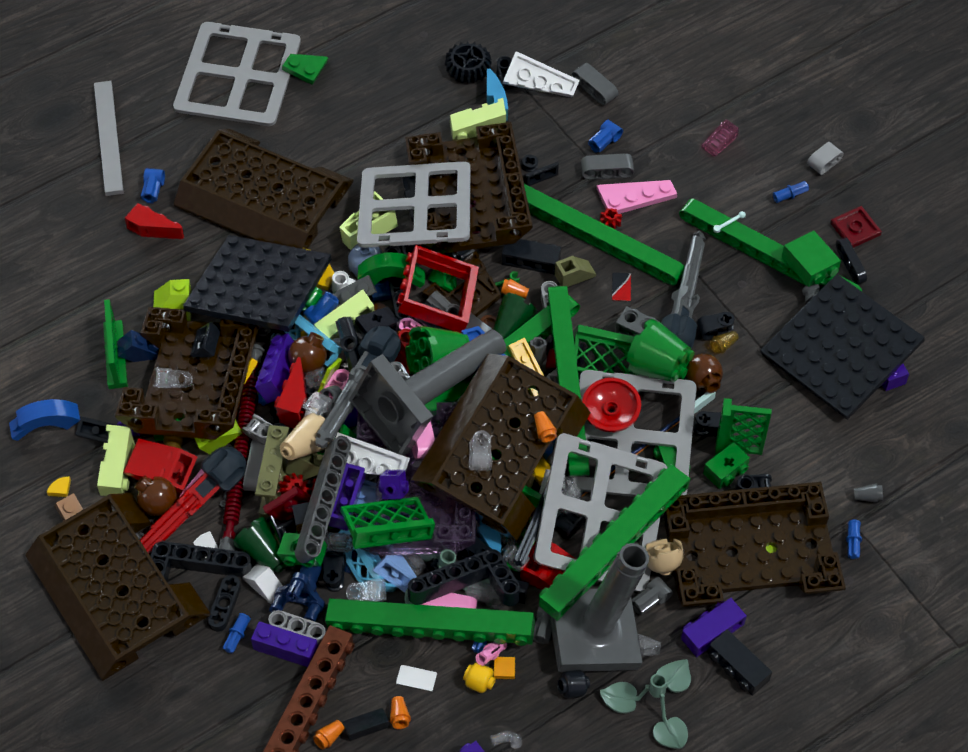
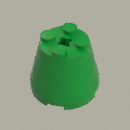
M654 319L648 320L644 324L646 328L640 335L636 334L630 346L626 360L630 362L627 371L635 375L675 382L679 378L684 379L688 372L686 367L693 359L695 352L661 322Z
M426 326L412 328L409 332V345L405 347L408 370L410 374H416L468 343V335Z

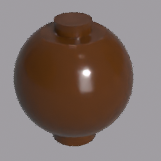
M310 332L309 336L297 338L291 344L288 351L290 364L295 363L297 358L300 357L304 374H313L319 371L324 366L327 358L326 348L322 345L324 338L314 332Z
M710 354L695 355L686 367L688 372L685 380L693 381L696 384V391L716 392L721 386L720 382L723 376L720 362Z
M144 475L134 487L138 490L137 502L140 508L151 516H162L177 500L176 488L169 480L163 477L155 476L152 480Z

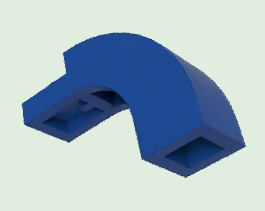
M59 399L33 402L16 411L17 417L9 422L11 437L16 441L20 440L30 431L42 426L52 425L68 430L80 421L78 405Z

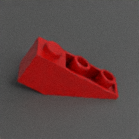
M137 203L125 217L127 229L141 237L184 238L182 226L178 222L167 219L163 214L152 211L148 206Z

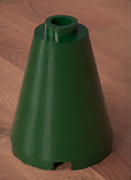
M507 293L503 296L493 330L497 331L503 339H506L537 314V309L533 304L527 305L524 303L525 299L513 293Z
M260 517L251 522L252 526L248 529H242L233 542L238 549L247 553L258 564L270 567L273 573L276 572L278 574L286 567L277 555L280 545L267 520L264 517Z

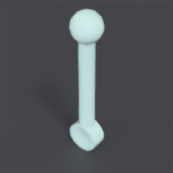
M741 211L737 216L725 223L715 225L713 231L719 233L721 228L739 218H744L746 216L745 212Z

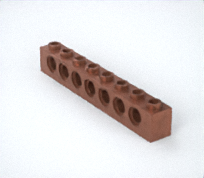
M331 625L329 626L263 752H300L298 749L301 744H305L309 736L308 730L311 725H315L320 707L323 708L328 698L326 695L329 689L332 690L334 688L338 672H342L345 667L347 654L350 655L354 649L355 643H353L351 633ZM333 650L339 651L337 654H330ZM325 667L330 668V670L327 672L320 671L322 668ZM315 685L321 686L317 690L311 689ZM305 703H311V704H312V705H311L310 707H308V708L302 707V705L305 704ZM295 721H301V722H303V723H302L301 725H299V726H294V725H293V723H294ZM286 739L293 740L290 744L283 743Z

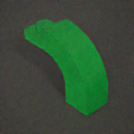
M393 252L373 255L358 265L357 279L359 280L369 275L374 286L382 279L388 277L405 279L403 271L405 266L408 265V262H406L407 255ZM415 265L412 284L421 288L425 284V270Z

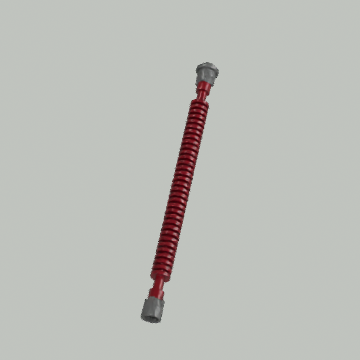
M254 344L251 356L258 363L246 381L241 395L237 421L240 430L249 424L255 412L257 396L255 385L258 380L256 372L259 370L262 356L265 355L264 348L258 344ZM241 430L242 434L235 438L234 448L242 453L247 466L251 438ZM244 476L234 488L227 492L223 523L226 524V531L223 532V538L220 539L219 549L235 551L233 542L235 538L234 526L239 524Z

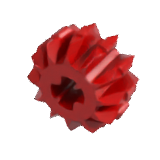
M291 473L289 476H283V481H279L280 489L277 490V493L282 495L295 486L307 493L311 488L306 487L308 480L302 481L303 475L296 476L295 473Z

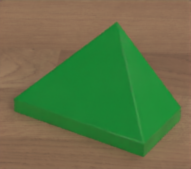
M433 269L428 280L433 283L435 282L449 292L457 287L455 276Z

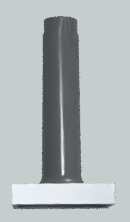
M489 330L406 380L399 375L382 354L370 361L349 401L391 452L405 456L410 453L433 417L425 407V404L477 372L487 354L502 355L505 353V341L497 331Z
M635 543L623 546L598 589H589L558 621L550 616L558 672L571 670H639L642 665V657L631 596L649 563V555L644 547Z

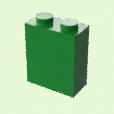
M815 231L785 244L781 256L808 287L819 284L829 276L836 275L841 263L838 256Z

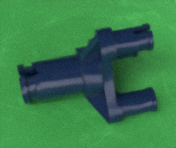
M323 562L321 567H305L302 565L300 571L293 575L288 585L278 587L274 594L275 599L269 608L270 613L277 610L282 611L288 602H296L308 607L303 618L316 622L319 613L325 607L324 600L320 598L316 591V582L324 567Z

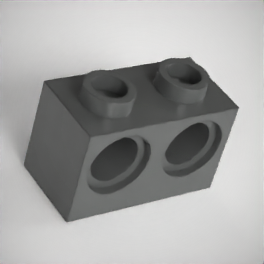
M626 306L616 322L615 333L635 337L636 334L640 335L646 328L644 324L648 320L656 319L640 313L637 309Z

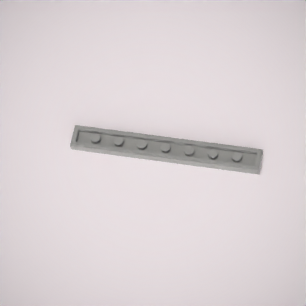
M112 81L94 83L105 195L124 194Z

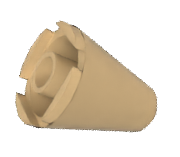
M316 413L304 416L281 443V455L287 460H294L325 450V448H320L315 444L316 434L324 423L325 418Z

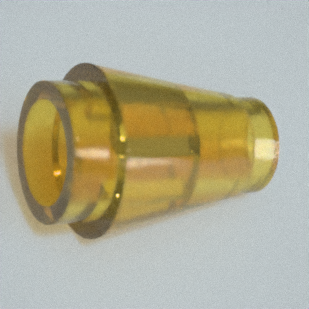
M732 330L714 336L710 342L712 350L717 354L726 352L738 340V334Z

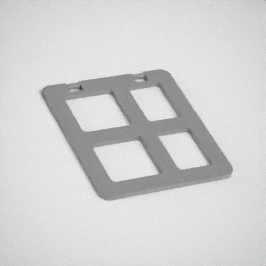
M214 22L202 23L173 104L174 110L178 113L273 126L277 121L291 74L282 70V66L290 54H298L301 44L300 36L235 25H222L221 23ZM221 29H226V30H229V33H228V32H221L220 30H221ZM211 36L248 41L239 67L202 62ZM272 36L281 37V40L272 39ZM266 43L286 47L277 73L252 69L260 44ZM198 75L235 80L225 107L189 102ZM249 82L274 86L264 113L239 109Z
M449 162L364 169L361 181L357 235L358 246L368 248L385 245L400 246L467 241L470 238V164L468 162ZM457 174V194L428 196L430 175ZM416 177L414 197L374 200L375 179ZM457 207V227L447 230H427L428 209ZM414 209L413 231L383 234L371 233L374 212Z
M585 370L581 373L579 383L581 400L588 387L594 382L603 379V377L625 380L633 385L638 392L681 396L679 431L676 433L636 429L634 424L623 431L605 432L593 427L587 420L584 426L586 440L616 441L618 443L617 449L631 453V447L634 443L674 447L677 450L675 467L689 477L696 399V384L693 381L677 379L675 382L641 375L605 373L594 370ZM662 384H674V389L662 388ZM615 466V475L613 479L608 481L606 494L635 497L637 494L641 495L645 491L647 483L630 482L628 480L629 470ZM568 475V487L574 491L591 492L594 478L585 476L569 477Z
M560 434L556 438L534 550L535 562L539 565L565 572L568 564L572 560H577L553 553L550 549L558 509L586 518L580 553L586 546L589 548L593 544L594 538L599 534L601 522L610 523L612 520L616 521L619 518L621 511L608 508L604 504L612 465L651 477V481L654 482L663 468H668L666 464L596 442L583 440L569 434ZM579 444L589 446L588 452L578 449ZM569 453L596 461L589 502L562 494L561 490ZM636 461L646 463L645 469L637 467ZM660 517L641 537L640 545L645 549L646 544L657 539ZM648 567L634 590L635 592L641 593L649 584L651 570ZM607 570V571L603 574V576L598 580L599 582H602V581H603V579H604L605 575L607 574L608 570Z

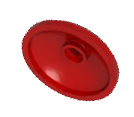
M604 378L594 382L585 391L582 402L591 412L587 421L593 427L605 432H619L629 428L636 422L641 411V398L638 391L629 382L619 378ZM613 409L614 412L610 413L608 410Z

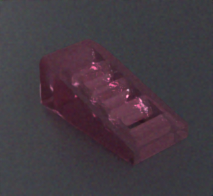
M726 119L701 147L713 156H716L738 137L739 128Z

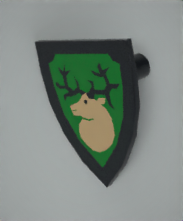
M272 515L266 518L279 545L283 534L289 533L287 529L296 525L294 518L277 525Z

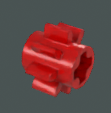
M607 208L605 213H600L601 223L613 229H616L617 226L621 227L622 214H618L617 209Z

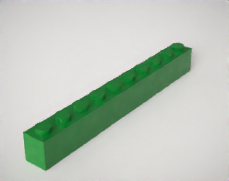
M672 464L667 469L663 468L658 474L657 479L654 482L650 481L645 487V491L641 495L637 494L628 508H623L619 518L616 521L612 520L607 525L606 531L603 534L599 533L594 538L593 544L589 548L586 546L581 551L580 557L576 561L572 560L566 567V571L563 574H558L554 578L553 584L541 591L539 594V607L558 621L610 568L622 547L626 544L635 543L688 489L690 478Z
M329 598L325 619L328 628L331 625L355 634L366 632L374 635L392 634L396 637L408 635L415 638L433 637L437 640L444 638L456 641L474 640L478 643L491 641L497 644L515 643L519 646L533 643L535 626L534 613L331 598Z

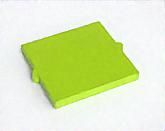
M338 358L327 368L317 391V396L324 389L334 372L338 370L342 361L341 358Z

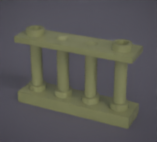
M269 425L255 496L262 497L259 517H270V515L264 512L263 506L281 496V493H277V490L280 489L278 483L283 481V476L288 475L286 474L288 460L281 455L280 445L288 436L289 427Z

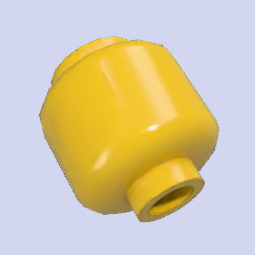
M476 662L467 667L463 680H465V685L468 688L484 693L487 689H492L496 678L493 677L494 672L492 668L485 665L481 666Z

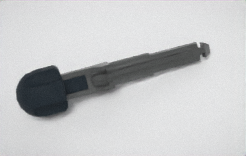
M700 230L695 232L691 238L680 289L672 293L671 298L674 300L672 312L662 319V324L691 349L694 345L697 324L692 319V315L700 300V296L694 294L705 246L703 240L706 239Z
M374 327L366 333L358 347L361 358L349 373L347 384L317 432L315 438L316 446L320 448L327 447L328 442L331 443L345 419L354 409L349 398L370 361L382 354L390 363L394 362L401 349V343L397 332L390 327Z

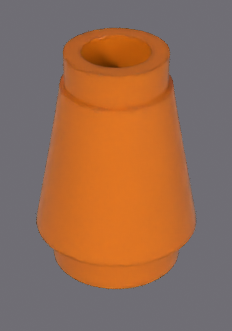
M505 279L501 289L502 294L513 293L526 299L529 288L512 279Z
M544 411L536 413L534 419L538 438L543 443L553 441L557 437V429Z
M401 696L393 697L391 699L390 723L395 729H404L409 726L411 717L404 698Z
M336 720L317 730L313 736V741L322 750L330 748L345 728L339 720Z

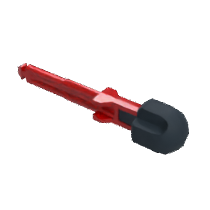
M220 447L201 463V469L204 471V474L176 500L140 539L148 554L152 552L157 542L165 541L219 489L229 492L241 481L247 466L246 460L240 451L233 447Z

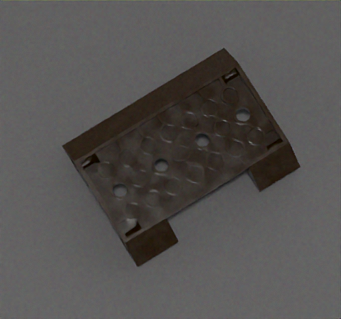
M511 122L476 127L477 137L442 142L441 132L405 137L409 165L468 162L471 168L470 205L473 204L475 206L470 207V238L463 242H437L423 245L444 254L513 244L533 228ZM456 173L429 176L432 196L457 194ZM457 207L434 208L435 212L428 213L427 230L429 231L455 229L457 227ZM474 231L480 232L478 234H472V232Z
M219 129L181 179L173 204L174 207L249 239L308 249L318 235L317 224L330 205L337 207L352 185L353 179L324 167L310 168L259 147L260 141L231 129ZM217 161L220 162L218 165L211 164ZM245 175H251L250 178H243ZM279 187L283 189L279 192L274 191V189ZM309 201H314V202H315V203L312 204V205H307V204H306V202H309Z
M148 307L141 336L160 349L145 399L142 388L123 387L115 418L134 432L140 434L212 440L222 436L234 427L259 326L221 319V323H213L220 329L214 356L192 358L191 351L197 329L209 322L187 321L186 311L182 309Z
M487 354L413 475L411 482L445 502L448 497L483 516L481 520L483 524L517 542L536 509L522 490L550 442L543 443L538 438L534 415L544 411L557 429V437L563 433L577 437L591 412L578 395L512 357ZM528 389H535L538 392V396L533 397L529 395ZM516 420L519 423V427L512 428L509 425V421ZM490 453H499L501 459L493 460L490 457ZM471 485H479L481 492L474 493L471 490Z
M821 482L681 495L664 512L668 542L674 543L673 539L681 541L683 547L682 563L673 571L677 595L683 607L724 603L723 593L796 585L801 588L804 594L842 591L846 589L838 552H833L827 526L829 513ZM812 542L816 545V548L809 549L805 544ZM773 545L777 551L769 553L766 550V546ZM728 550H733L736 552L737 555L735 557H730L726 554V552ZM688 554H694L697 557V559L695 561H690L686 558V556Z
M131 493L109 494L39 535L25 555L102 681L138 660L139 657L136 652L170 631L176 637L211 615L190 582L168 584L135 534L151 523ZM83 528L90 529L86 535H80L79 533ZM108 558L109 562L106 565H99L101 559ZM121 589L129 590L125 596L118 595ZM141 620L149 621L146 627H138V623Z

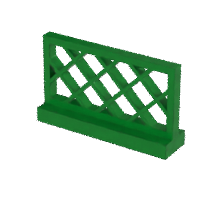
M110 299L104 300L106 322H103L108 388L128 387L126 359L118 357L117 341L124 336L122 320L115 321Z
M578 325L573 330L576 362L577 359L582 357L588 365L585 368L577 367L578 373H582L585 370L598 371L594 364L600 361L606 369L603 371L605 373L607 371L614 373L612 368L618 365L624 372L623 374H630L622 364V361L627 358L628 351L635 338L634 336ZM579 341L585 342L589 348L583 352L578 346ZM601 345L607 352L601 356L595 347ZM620 349L625 356L619 360L613 351ZM590 350L598 358L592 363L585 355ZM608 354L616 362L611 366L603 359Z
M724 398L716 437L715 456L733 442L745 453L762 455L772 409L732 405V399Z
M418 497L341 506L340 511L353 537L352 545L354 549L433 538L435 522L433 518H428ZM414 504H415L416 509L413 510V509L408 508V507H406V506H407V505H414ZM393 507L398 510L395 513L387 508ZM368 510L378 511L377 515H375L373 513L368 512ZM350 512H355V513H357V514H359V515H358V517H354V516L350 515L349 513H350ZM405 512L409 514L410 517L407 518L405 516L400 515V513ZM385 514L392 518L387 520L382 518L381 515ZM364 516L371 519L372 521L368 523L361 519ZM357 524L362 526L360 528H355Z

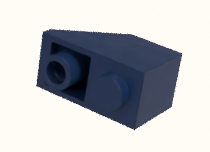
M130 330L117 341L118 357L139 362L155 360L158 357L160 349L136 331Z

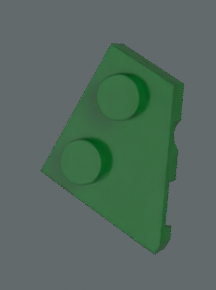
M290 54L283 64L282 70L313 85L328 62V57Z

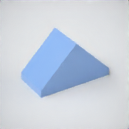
M386 555L373 568L375 573L403 592L407 590L408 582L417 577L403 555Z

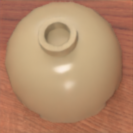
M660 539L646 544V551L649 555L647 567L656 573H661V575L671 574L681 565L683 560L681 541L673 539V543L668 542L667 539Z

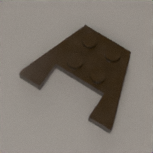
M475 251L465 258L463 262L479 267L471 313L477 317L501 298V293ZM434 282L422 291V296L428 299L434 291H438L451 304L460 306L464 282L450 293L445 292Z

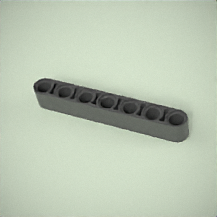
M338 436L331 443H328V446L325 448L295 549V557L300 563L311 561L321 552L351 449L350 440L346 436Z

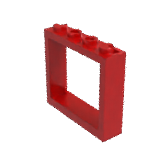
M415 245L412 253L408 252L406 258L408 265L405 266L403 271L405 279L403 278L400 289L402 293L400 292L397 299L399 304L398 312L461 333L469 323L479 267ZM416 263L465 280L458 316L408 299Z

